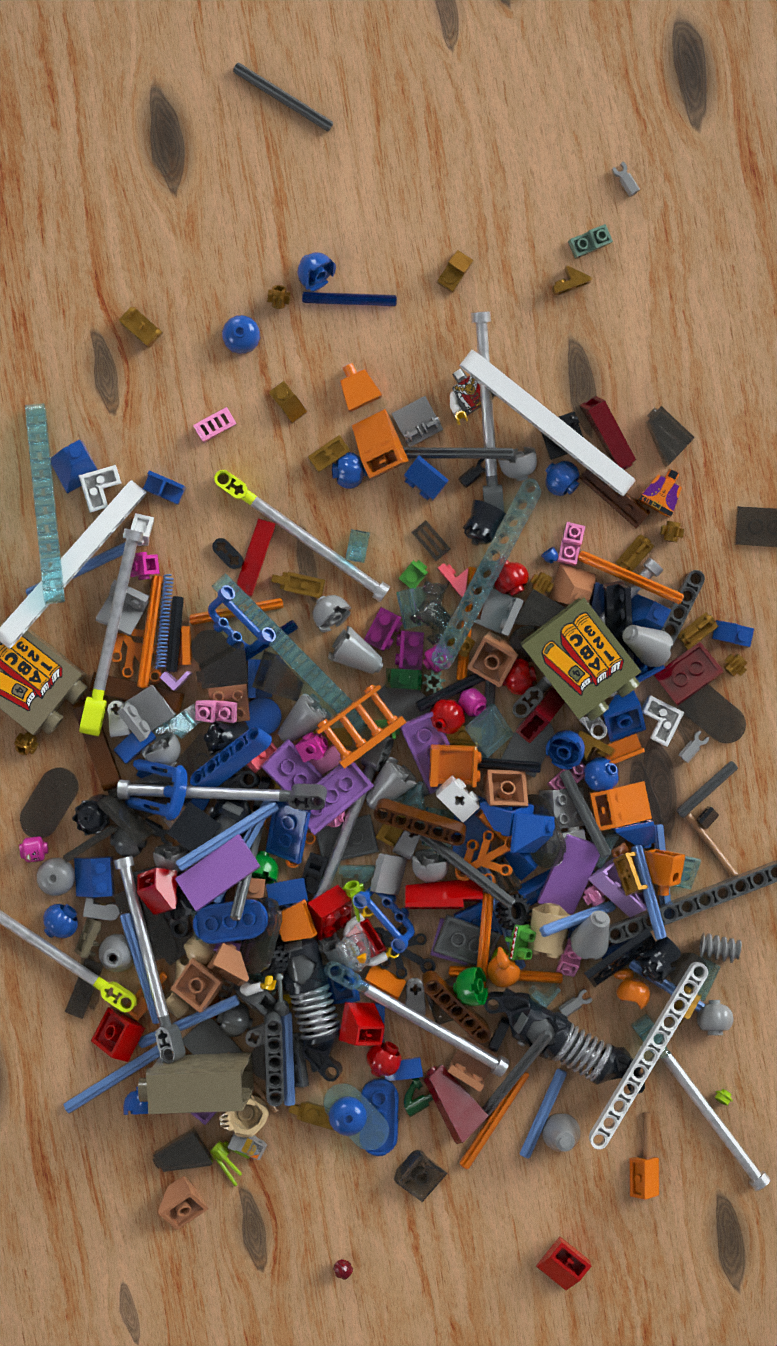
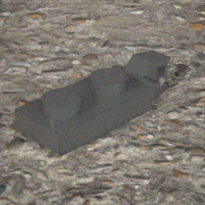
M301 1032L293 1033L295 1087L309 1086L306 1060L301 1053L303 1047Z

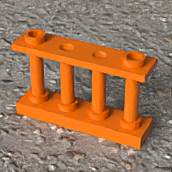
M371 684L363 690L365 694L330 720L324 719L317 724L318 729L315 731L317 734L324 731L341 754V759L338 762L344 769L406 723L402 716H393L377 694V691L381 689L380 685L374 686ZM369 697H371L387 719V725L382 729L375 724L361 705ZM354 708L372 731V736L367 740L365 738L362 739L346 717V714ZM338 720H340L356 742V748L351 752L346 750L330 728Z

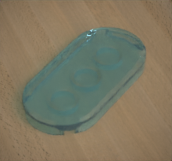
M341 1083L330 1087L324 1097V1109L327 1115L332 1104L339 1098L346 1096L357 1098L366 1108L367 1121L359 1133L348 1137L357 1146L365 1150H375L381 1147L389 1135V1126L384 1116L353 1085Z

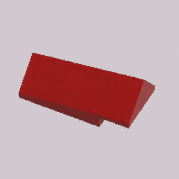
M471 879L468 881L451 880L405 885V909H463L464 902H482L483 889Z

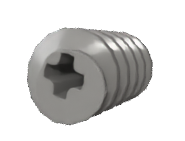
M703 932L699 946L700 957H703L704 953L707 952L708 958L715 954V960H718L719 956L722 955L724 962L727 957H730V963H733L735 958L738 960L740 957L742 942L737 940L735 943L733 938H730L727 942L726 937H722L720 940L718 935H715L712 939L711 934H707L705 937Z

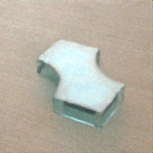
M183 711L180 714L174 715V717L153 731L157 736L163 732H172L182 739L197 725Z

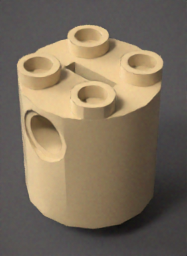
M544 903L532 909L530 925L531 930L536 932V937L533 942H528L527 947L532 950V954L547 953V957L558 958V956L564 954L568 928L546 937L541 936L539 931L543 925L570 916L560 905Z

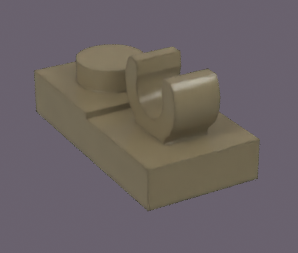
M87 917L76 945L75 952L83 958H88V955L96 956V953L91 951V948L93 946H100L95 941L101 931L102 924L98 919Z

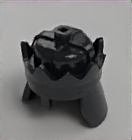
M473 500L471 516L463 526V529H465L464 534L469 539H472L471 543L476 546L478 544H494L498 529L506 522L509 516L501 509L489 503Z
M219 721L210 722L211 725L208 727L207 733L204 734V741L208 751L211 752L209 756L217 755L248 731L247 723L244 721L231 724Z
M104 794L94 795L88 800L81 801V804L75 808L76 813L72 817V820L77 823V829L83 831L85 836L96 835L110 824L108 809L115 805V801Z
M667 936L657 940L651 949L640 954L641 957L638 961L643 969L641 971L642 975L645 978L648 976L652 981L662 984L670 973L676 969L675 966L671 968L670 965L681 956V951Z

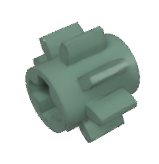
M431 670L430 676L424 674L427 680L422 682V684H427L426 691H429L431 688L435 693L438 687L443 689L441 682L446 680L440 679L441 672L434 675V671ZM432 676H435V679H439L436 687L428 683Z

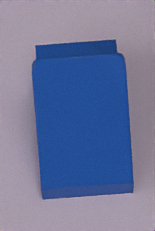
M716 620L715 623L718 627L713 631L712 639L746 647L751 646L754 628Z

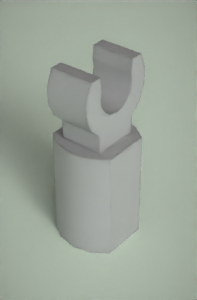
M621 162L620 165L623 171L619 172L614 167L612 168V173L620 178V183L629 197L640 191V188L632 175L628 174L627 165Z
M700 730L694 734V740H690L678 754L687 763L700 750V746L709 741L708 737L703 741L699 740Z
M582 989L576 998L572 997L558 1008L562 1014L568 1017L580 1009L582 1004H589L592 998L583 999L582 995L587 991Z

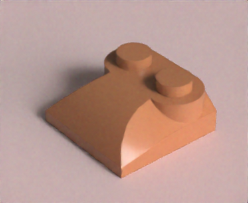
M192 958L171 990L201 1013L211 1004L222 988L224 981L220 974L210 971Z

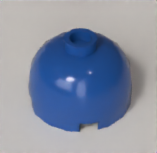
M320 252L305 255L300 260L297 270L299 281L307 290H319L328 283L326 279L330 275L333 277L335 274L336 264L328 256Z
M236 315L225 323L222 330V339L225 346L231 352L244 354L253 351L258 346L260 330L252 318Z
M570 730L555 733L546 745L547 757L549 756L552 759L553 765L561 769L568 770L574 766L577 767L584 757L585 745L582 738Z
M136 1087V1091L130 1092L125 1097L123 1115H128V1111H131L133 1115L149 1114L148 1102L139 1101L138 1087Z
M350 1096L341 1097L335 1101L330 1107L328 1114L333 1130L344 1136H352L359 1133L367 1121V1112L363 1103L357 1098Z

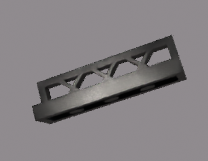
M621 580L603 584L605 625L633 660L634 652L623 640L624 630L632 625L631 587Z

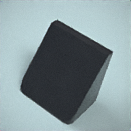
M707 806L697 818V821L704 828L708 829L718 818L719 814L712 807Z

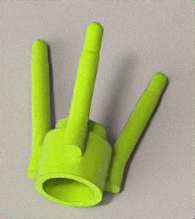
M355 880L347 882L343 887L347 896L352 899V903L353 897L358 892L366 891L364 884H359ZM353 904L356 919L360 922L359 910Z
M219 1141L211 1149L210 1153L232 1184L237 1186V1182L222 1161L224 1160L239 1176L242 1173L226 1157L230 1153L227 1150L229 1149V1143L227 1141L224 1143ZM233 1151L247 1159L250 1158L248 1155L240 1151Z

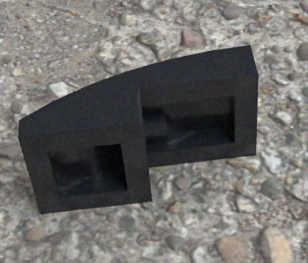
M310 852L301 878H304L306 891L315 894L329 859Z

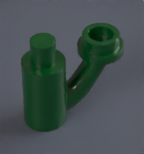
M412 1078L413 1082L404 1097V1108L409 1117L430 1106L429 1102L433 1101L430 1093L426 1096L422 1094L412 1100L416 1088L419 1091L423 1087L419 1078Z

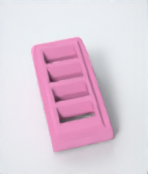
M226 407L193 426L203 443L237 423ZM225 414L229 421L228 424L224 422L221 415ZM218 418L223 427L219 428L214 419ZM209 422H212L213 426L216 429L215 431L212 432L211 428L208 425ZM205 426L209 434L205 435L201 427Z

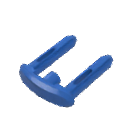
M144 759L135 760L133 766L137 770L172 778L174 786L167 785L163 791L164 796L171 798V801L165 805L130 797L125 800V804L129 808L165 816L169 821L175 819L180 814L186 796L187 772L182 765L173 767ZM158 767L167 769V773L158 771ZM150 805H151V806H155V807H159L160 810L158 811V810L151 809V808H150Z

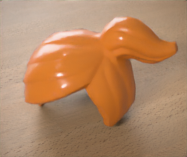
M502 947L498 948L497 956L489 962L487 969L491 983L501 988H507L515 984L521 974L519 966L515 964V960L509 959V955L505 954Z
M628 968L621 969L613 974L616 979L623 980L616 992L617 997L621 1001L636 1002L640 1009L647 1006L650 1001V991L644 981L634 978L632 970Z

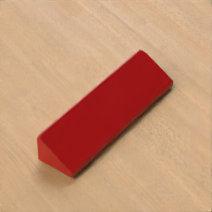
M258 518L234 591L253 596L276 527L275 523Z

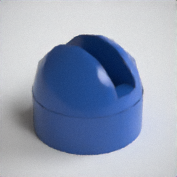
M554 547L549 548L541 555L550 564L558 559V553Z

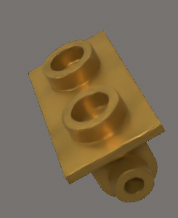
M639 534L615 563L633 572L654 548V545L647 537Z
M705 612L682 630L677 637L689 650L714 631L718 625L714 622V618Z

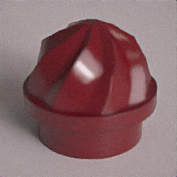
M341 1259L334 1264L333 1270L337 1278L346 1280L351 1276L353 1267L349 1261Z

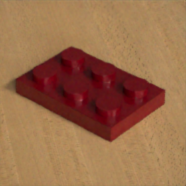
M699 642L665 666V669L654 674V677L678 706L723 674L724 670L704 645Z

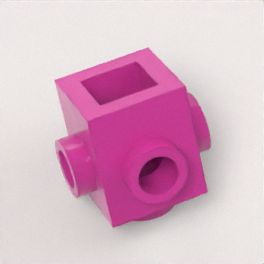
M147 552L135 553L136 557H134L130 577L146 580L150 579V575L160 574L157 554L147 555Z
M307 733L295 745L303 762L311 759L317 761L325 756L324 753L329 749L328 741L322 733Z

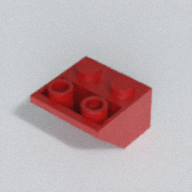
M154 868L137 875V894L153 915L176 909V887L178 884L175 880L177 878L176 870Z
M339 885L334 886L307 904L317 931V938L320 941L326 937H331L340 928H345L347 922L351 920L352 899L347 896L346 892Z
M345 1002L339 1041L355 1046L382 1045L385 1025L375 1004L372 1002Z
M559 1236L536 1267L564 1290H568L584 1277L592 1265L587 1257Z

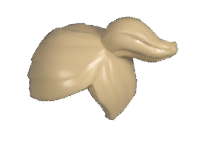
M194 934L184 944V949L189 961L194 958L206 966L216 952L214 951L216 944L205 943Z

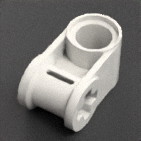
M118 699L113 700L107 708L111 737L131 734L130 728L115 710H112L115 704L121 707L124 703Z
M587 716L579 719L590 736L596 739H602L606 736L607 727L600 716L593 721H590ZM596 725L601 726L603 729L601 736H596L593 733V728Z

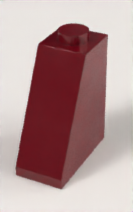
M554 687L547 692L541 702L515 731L529 744L550 723L565 703Z

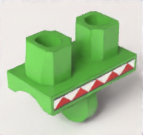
M515 925L511 936L505 937V941L510 943L509 959L529 960L532 958L533 952L527 947L528 942L535 940L536 932L531 930V925Z

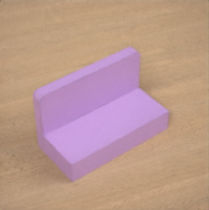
M187 671L177 680L169 672H164L160 678L173 691H177L189 679L192 673Z

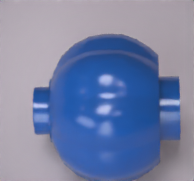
M348 452L340 457L336 463H332V478H337V483L343 488H355L361 484L364 476H367L361 458L355 453Z
M561 461L556 464L552 462L545 470L547 472L546 487L553 495L564 496L567 493L571 495L580 484L578 482L580 477L579 470L572 462Z
M596 757L587 763L584 769V779L590 789L604 791L613 789L617 785L619 780L618 769L615 764L610 763V759Z
M68 904L49 906L43 916L46 928L44 932L50 938L54 936L58 938L72 936L78 926L76 910Z

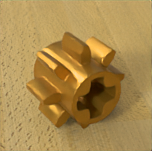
M275 285L272 287V290H268L267 302L271 303V306L275 309H283L286 304L289 305L291 292H286V287L283 285Z
M667 521L666 525H661L660 535H664L663 540L678 543V538H683L685 529L680 528L681 523Z
M540 571L539 575L534 574L531 578L530 583L533 584L531 589L542 595L546 591L549 593L554 586L551 583L553 578Z
M738 653L735 656L730 654L724 660L727 663L724 669L733 677L736 674L742 676L747 671L744 667L747 662Z
M25 732L24 735L22 733L17 735L14 745H16L15 749L19 754L27 755L30 753L33 755L39 743L35 735Z

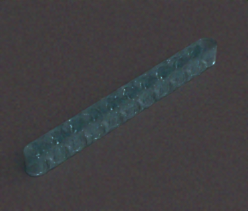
M45 403L25 405L45 605L65 602L46 408Z
M529 478L524 480L436 646L432 654V661L438 668L446 670L453 664L539 500L542 491L535 479ZM530 486H536L533 492H527ZM521 503H527L525 509L520 510L518 507ZM518 520L517 525L513 527L509 526L510 522ZM503 537H509V541L507 543H501V539ZM499 553L500 558L493 561L492 556ZM487 570H490L491 575L487 578H483V573ZM481 587L482 592L479 595H474L475 589ZM472 604L473 609L470 612H465L466 606ZM463 621V628L456 629L457 623ZM454 638V645L447 646L449 639ZM445 655L446 661L441 664L438 663L439 658Z
M226 573L212 585L217 593L223 586H231L235 591V597L231 601L261 631L266 627L274 630L276 638L269 645L337 714L353 703ZM355 708L346 714V717L359 735L368 727Z

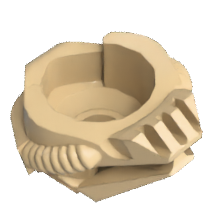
M251 1095L243 1111L223 1112L219 1116L220 1127L234 1131V1134L238 1137H252L266 1123L269 1116L268 1107L261 1098Z

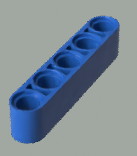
M256 726L250 728L197 769L190 778V784L195 787H218L265 751L272 742L271 735Z

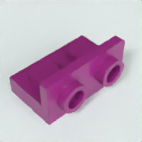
M381 607L364 640L382 651L385 648L389 650L394 641L391 638L393 632L398 633L403 624L400 621L401 617Z
M401 631V634H397L396 646H400V654L396 653L395 665H399L398 669L422 670L424 632Z

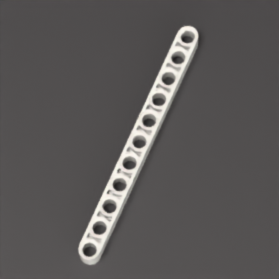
M471 350L459 366L617 493L624 496L636 480L476 351Z
M132 480L128 482L0 627V642L8 649L13 647L146 495V491Z
M700 962L690 964L590 1131L589 1141L595 1149H603L609 1143L708 976V969L704 964ZM701 966L703 969L702 974L695 976L694 969ZM687 983H691L693 986L692 991L689 993L684 992V986ZM682 1000V1008L679 1010L674 1009V1002ZM666 1017H672L673 1023L670 1026H664V1019ZM659 1033L662 1034V1041L655 1043L654 1036ZM651 1050L653 1052L652 1058L649 1060L644 1059V1053ZM637 1067L643 1068L641 1076H634V1070ZM627 1084L633 1085V1090L630 1093L624 1092V1086ZM616 1101L623 1102V1107L619 1110H615L613 1107ZM606 1118L613 1119V1124L609 1127L603 1125ZM596 1135L603 1136L601 1143L593 1142Z

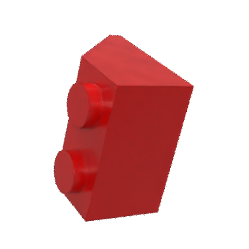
M108 1007L91 1042L111 1058L128 1062L145 1027L136 1020Z

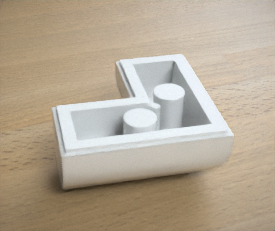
M116 465L78 475L90 513L108 506L103 491L104 488L121 484Z
M649 695L642 706V713L658 721L650 739L668 747L684 712Z

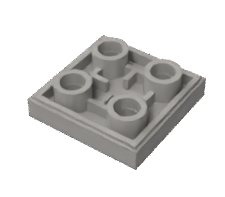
M380 853L376 860V869L371 879L370 891L398 895L407 859L402 856Z

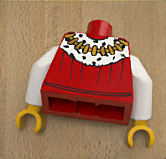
M367 906L363 908V913H359L360 922L357 921L356 916L347 922L343 932L344 938L340 940L346 960L350 958L353 964L359 963L357 957L366 953L365 963L360 964L363 966H376L387 961L389 957L397 958L399 956V953L394 956L390 954L391 947L388 949V952H384L387 949L368 920L374 914L368 915L365 913L366 909H368Z

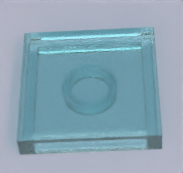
M495 704L489 705L465 727L484 758L492 755L514 735Z

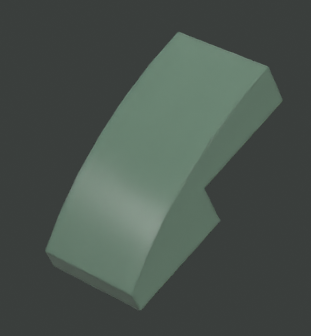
M606 224L568 240L575 259L613 242Z

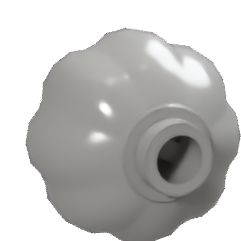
M709 1000V1004L702 1007L697 1013L698 1026L701 1030L708 1031V1035H723V1031L729 1030L734 1020L732 1011L729 1007L720 1004V1000Z

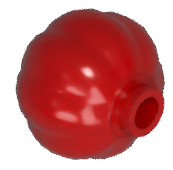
M509 560L499 563V568L493 576L495 588L500 593H510L511 596L524 591L523 586L529 580V573L526 567L518 562H509Z
M516 659L502 686H507L513 694L523 695L529 688L533 687V682L537 681L534 666L529 667L526 660Z
M439 700L430 710V712H433V717H430L432 725L438 732L455 734L465 722L463 708L454 700Z
M389 1041L382 1042V1045H373L366 1055L367 1064L371 1068L370 1072L376 1077L395 1074L402 1060L401 1054L398 1052L399 1048Z

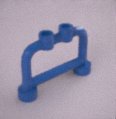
M228 585L223 586L218 591V597L208 606L209 616L215 622L213 625L214 630L217 632L224 631L228 635L227 643L230 646L237 644L238 647L246 652H254L263 644L268 645L276 638L274 630L266 627L261 631L231 601L235 597L234 589ZM223 603L256 636L257 640L251 645L245 643L242 640L241 633L234 631L229 626L228 620L220 617L215 609Z
M371 887L365 892H358L353 897L354 906L359 909L367 906L394 937L391 942L393 951L396 953L404 952L408 947V941L415 933L413 924L407 918L409 916L408 910L399 908L395 904V895L370 891ZM374 893L382 899V905L394 913L395 920L399 923L402 922L406 927L407 932L403 936L370 899Z

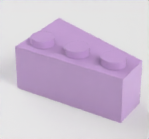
M613 859L607 861L588 878L592 884L627 916H635L647 909L643 892L625 895Z

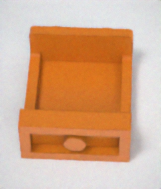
M431 744L430 787H438V784H443L452 775L456 779L460 778L465 785L476 787L477 782H480V770H477L478 763H481V752H478L477 746Z

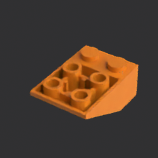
M386 409L352 425L361 461L369 478H376L409 462Z
M645 781L617 786L610 790L588 792L592 815L601 831L652 819Z

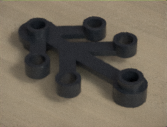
M403 924L396 928L401 933V935L405 934L401 932V928L404 926ZM375 927L376 933L382 935L381 941L383 944L390 948L392 940L389 938L393 936L388 930ZM423 933L417 934L416 937L408 941V947L417 944L424 945L427 941L426 935ZM423 936L425 940L420 943L417 941V938ZM392 949L393 956L398 954ZM408 949L399 953L397 958H394L398 978H405L407 976V969L404 967L401 955L420 965L423 973L435 971L436 968L433 959H423ZM388 958L389 964L387 966H383L381 963V968H389L391 965V960ZM430 962L432 966L426 969L424 964ZM400 969L405 970V974L403 976L398 974V971Z

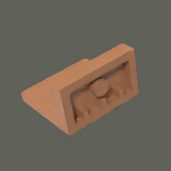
M247 677L209 680V700L236 702V722L250 720Z
M466 1036L465 1040L483 1049L484 1051L495 1056L496 1058L499 1056L495 1052L487 1049V1047H485L484 1045L477 1043L471 1037ZM459 1049L447 1066V1072L479 1092L483 1089V1082L491 1071L489 1066Z

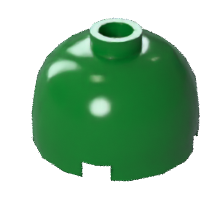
M258 851L256 860L261 867L252 873L251 878L265 879L266 884L277 883L279 875L277 862L269 856L268 852Z
M481 967L466 968L457 976L456 982L453 984V990L462 1003L469 1006H479L486 1003L488 988H484L483 982H487V979Z

